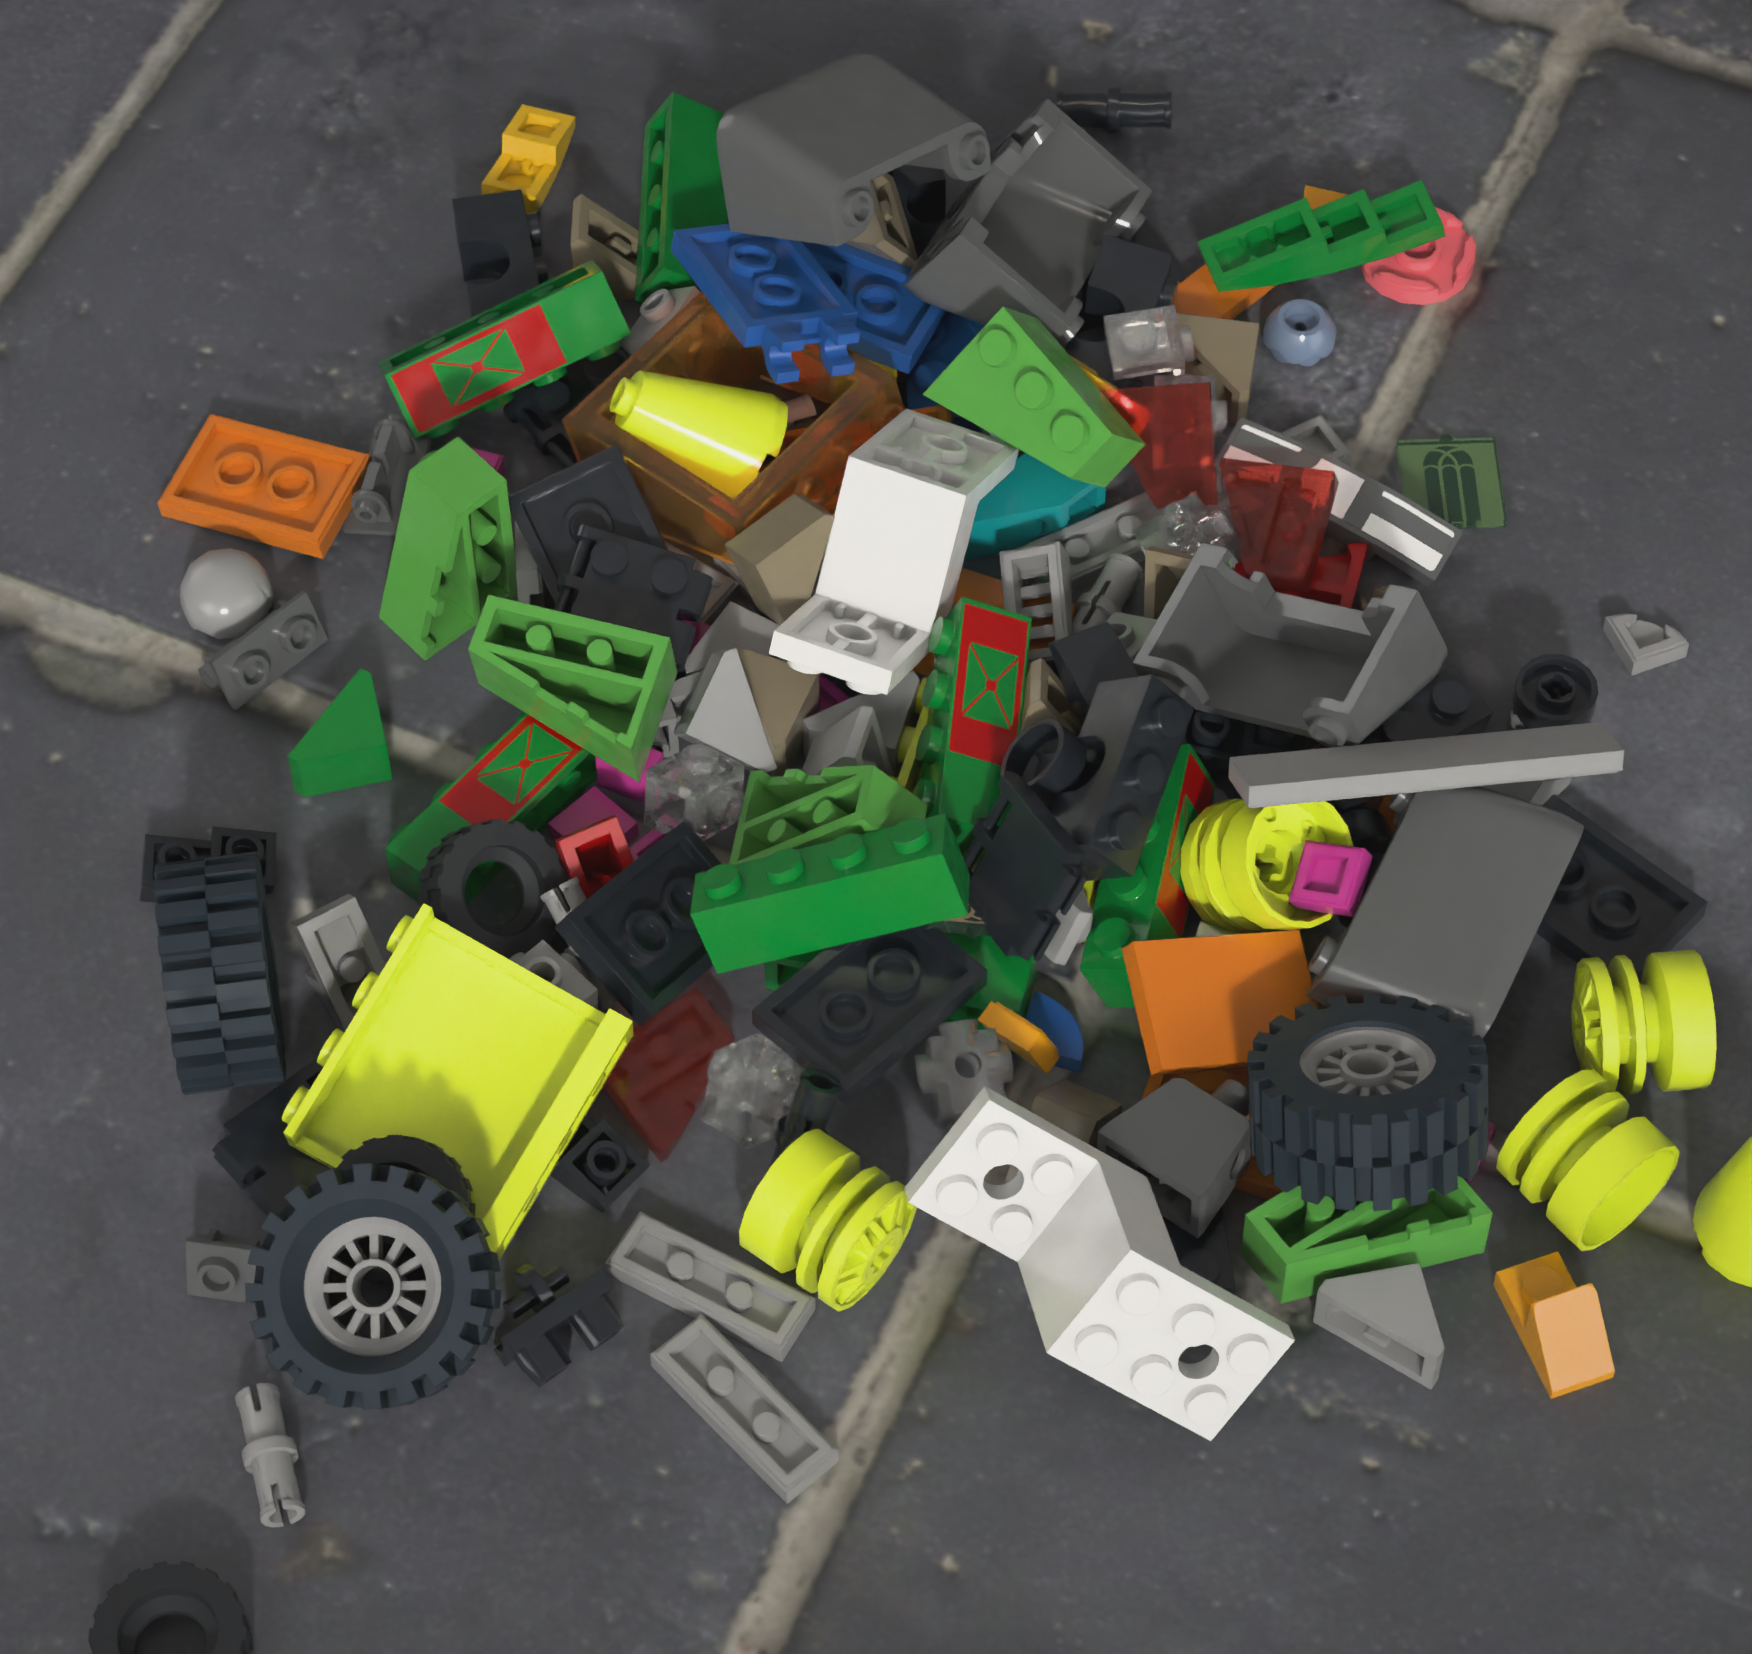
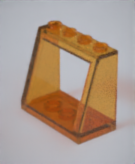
M701 291L564 417L562 422L578 463L616 444L620 446L664 538L735 565L725 547L727 542L793 494L803 495L822 507L841 489L849 455L903 412L905 408L895 377L884 369L847 348L849 356L855 362L854 374L831 377L822 363L819 343L804 345V350L791 352L792 359L800 370L799 381L777 385L802 394L807 393L810 397L832 405L743 491L732 499L615 425L616 413L610 411V402L620 380L624 377L631 379L638 371L743 389L752 388L760 379L776 384L767 371L762 346L744 348Z

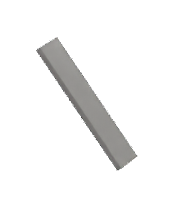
M1322 415L1281 432L1283 435L1306 444L1352 467L1353 455ZM1210 463L1019 548L1059 541L1069 554L1071 589L1073 593L1096 582L1106 565V560L1111 554H1123L1140 563L1145 561V549L1151 546L1170 550L1266 507V505L1210 470L1209 468L1212 464ZM1046 575L1024 579V587L1050 582V577Z
M1601 722L1230 757L1228 778L1248 807L1259 808L1617 773L1623 770L1624 749Z

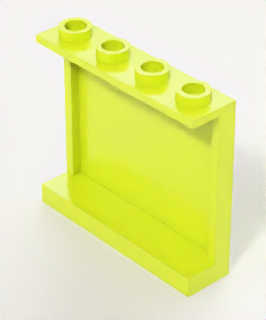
M423 903L414 919L405 915L394 929L386 947L393 954L380 975L371 971L361 983L352 1001V1006L358 1009L346 1031L343 1032L336 1028L328 1037L317 1059V1063L323 1066L311 1088L308 1089L303 1085L300 1086L290 1099L282 1115V1121L288 1124L283 1133L289 1145L331 1169L339 1166L343 1161L341 1157L350 1149L356 1150L363 1145L362 1142L372 1138H384L387 1135L415 1137L444 1149L443 1151L447 1155L453 1157L462 1167L460 1169L465 1178L469 1179L473 1189L470 1194L472 1203L475 1204V1218L482 1219L490 1233L489 1236L485 1237L490 1251L496 1252L500 1261L634 1035L633 1021L610 1008L606 1014L438 920L434 917L432 907Z

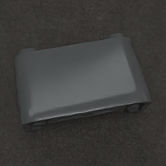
M854 53L733 106L721 118L716 133L718 157L731 232L835 247L856 238L865 231L874 212L870 181L902 165L944 169L950 178L966 182L975 180L992 171L990 145L986 132L978 123L884 58L874 54Z
M1046 98L990 152L992 171L967 182L905 278L903 286L922 302L984 326L1003 306L1036 317L1063 347L1075 336L1084 323V319L1078 315L1083 307V302L1076 296L1094 268L1104 236L1109 235L1128 241L1146 219V216L1140 210L1151 194L1152 189L1053 102Z
M1201 543L1134 659L1133 665L1140 676L1153 674L1196 710L1311 737L1322 745L1332 748L1343 747L1344 745L1353 746L1361 743L1435 678L1448 655V650L1419 591L1416 589L1390 584L1382 599L1372 597L1365 611H1359L1275 592L1265 573L1254 571L1250 579H1247L1232 570L1227 565L1232 557L1228 548Z
M1482 786L1393 794L1388 808L1396 811L1393 825L1397 829L1349 926L1336 940L1327 935L1314 953L1308 970L1316 974V977L1306 996L1326 1007L1327 998L1345 995L1348 1004L1364 1003L1363 994H1382V1003L1396 1004L1400 996L1417 999L1418 1010L1426 1011L1433 1004L1448 1010L1449 1022L1462 1017L1472 1025V1036L1481 1035L1483 1039L1505 1000L1580 841L1584 826L1559 811Z

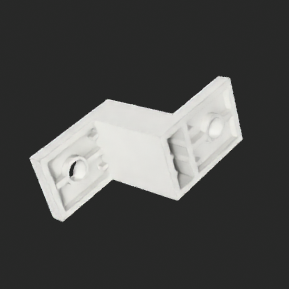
M905 409L849 455L816 593L774 630L769 654L787 660V664L796 671L806 674L825 673L846 680V685L859 693L869 695L883 693L887 695L929 653V637L935 621L940 616L946 617L952 608L978 503L1014 469L1019 449L1005 441L909 409Z
M986 1086L983 1087L904 1188L908 1203L1018 1262L1046 1353L1209 1441H1212L1295 1341L1288 1324L1180 1265L1146 1176ZM1010 1164L1019 1168L1014 1179L1006 1184L992 1185L984 1181L987 1172L995 1166ZM1203 1344L1213 1347L1209 1356L1198 1363L1188 1364L1179 1361L1180 1355L1188 1347Z

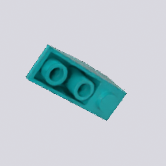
M1021 451L1017 456L1014 469L979 501L964 561L999 555L1001 551L1019 548L1105 510L1106 487L1103 488L1071 479Z

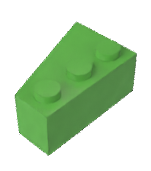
M1004 306L922 394L1067 477L1103 488L1146 445L1038 318Z
M456 437L439 450L427 453L416 466L409 470L379 618L425 661L477 625L488 594L510 600L518 596L516 557L507 481L459 437Z
M488 594L468 648L478 684L635 781L640 782L678 673L670 637Z
M874 765L823 767L820 775H807L800 769H786L784 776L771 777L763 770L750 771L729 864L734 865L767 857L782 849H800L829 842L844 834H862L895 826L899 822L910 818L924 819L928 805Z
M1459 1176L1458 1189L1445 1196L1435 1189L1428 1190L1427 1203L1411 1207L1405 1198L1392 1199V1210L1373 1211V1201H1356L1354 1211L1336 1209L1335 1198L1325 1196L1318 1205L1301 1200V1187L1297 1186L1287 1193L1284 1191L1245 1214L1240 1254L1282 1304L1317 1295L1318 1289L1325 1279L1420 1263L1421 1268L1484 1253L1493 1212L1464 1178Z

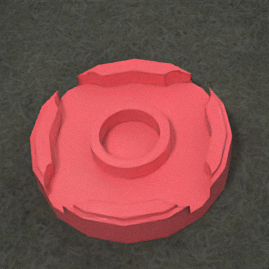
M1435 207L1443 223L1445 237L1384 259L1359 265L1365 280L1381 295L1400 303L1427 305L1446 301L1462 291L1473 275L1476 243L1472 235L1469 238L1468 234L1462 229L1463 222L1455 215Z

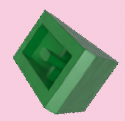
M362 668L358 670L287 756L295 793L303 797H309L393 780L387 743L370 672Z

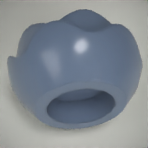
M1306 299L1290 300L1277 306L1267 317L1263 331V342L1268 349H1271L1273 356L1278 361L1308 367L1316 364L1321 358L1327 357L1332 352L1337 335V327L1329 312L1320 304Z

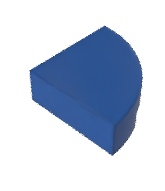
M1034 991L1026 1020L1042 1029L1059 1050L1060 1058L1054 1066L1080 1072L1083 1057V1038L1075 1018L1058 1001Z

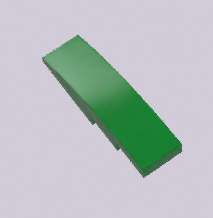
M1422 180L1371 201L1365 189L1315 209H1311L1307 198H1303L1197 241V244L1218 292L1274 286L1332 274L1384 259L1445 237V232L1438 212Z

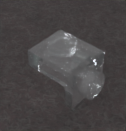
M1175 305L1104 316V331L1113 380L1170 371L1172 384L1185 383V362L1195 361L1194 345L1190 326L1179 327Z

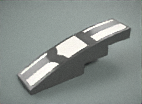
M1243 417L1237 421L1209 468L1309 534L1319 528L1345 546L1357 542L1368 544L1366 553L1368 561L1377 554L1426 587L1436 580L1463 533L1460 529L1413 500L1357 469L1293 438Z

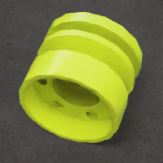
M1235 798L1206 807L1190 824L1181 847L1180 875L1187 899L1203 921L1241 934L1270 932L1272 930L1308 929L1327 922L1335 914L1296 909L1288 900L1305 841L1354 847L1348 826L1334 806L1326 801L1250 808L1243 799Z
M1694 949L1651 953L1645 960L1641 984L1632 961L1626 955L1613 957L1610 960L1608 970L1605 963L1599 957L1582 958L1577 963L1571 1007V1027L1575 1052L1579 1059L1581 1070H1596L1609 1084L1610 1092H1615L1617 1083H1619L1620 1088L1626 1095L1637 1094L1642 1090L1647 1063L1656 1086L1662 1092L1704 1089L1711 1085L1715 1072L1717 1050L1716 1019L1708 973L1699 953Z
M1594 1069L1581 1070L1564 1079L1546 1093L1523 1116L1509 1134L1498 1154L1496 1169L1512 1185L1521 1184L1519 1191L1531 1203L1544 1202L1550 1199L1545 1216L1581 1252L1599 1247L1630 1225L1651 1204L1666 1185L1677 1166L1680 1155L1676 1145L1645 1116L1633 1117L1625 1121L1629 1110V1103L1618 1091L1610 1092V1086L1607 1081Z
M820 1129L805 1132L792 1142L771 1165L757 1186L744 1212L739 1229L740 1246L780 1273L796 1268V1284L811 1294L818 1291V1299L840 1312L852 1307L864 1297L885 1273L899 1252L911 1228L917 1207L908 1203L904 1189L905 1185L897 1180L890 1182V1176L876 1166L860 1172V1157Z

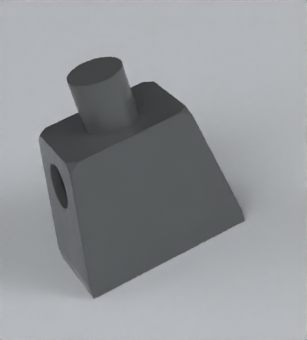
M1173 1078L1106 1123L1098 1131L1097 1149L1146 1176L1161 1215L1191 1235L1199 1238L1243 1176L1251 1160V1125L1249 1119L1246 1118L1249 1114L1248 1089L1236 1080L1227 1079L1210 1095L1184 1078Z

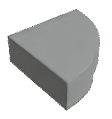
M1630 613L1605 617L1603 631L1631 676L1687 656L1689 643L1675 628L1669 625H1665L1663 628L1651 622L1637 620V615Z

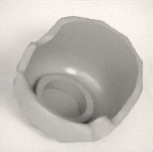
M231 547L208 550L189 564L180 583V604L189 625L193 629L217 639L242 637L248 632L247 629L261 621L268 614L269 609L273 605V588L267 571L249 553Z

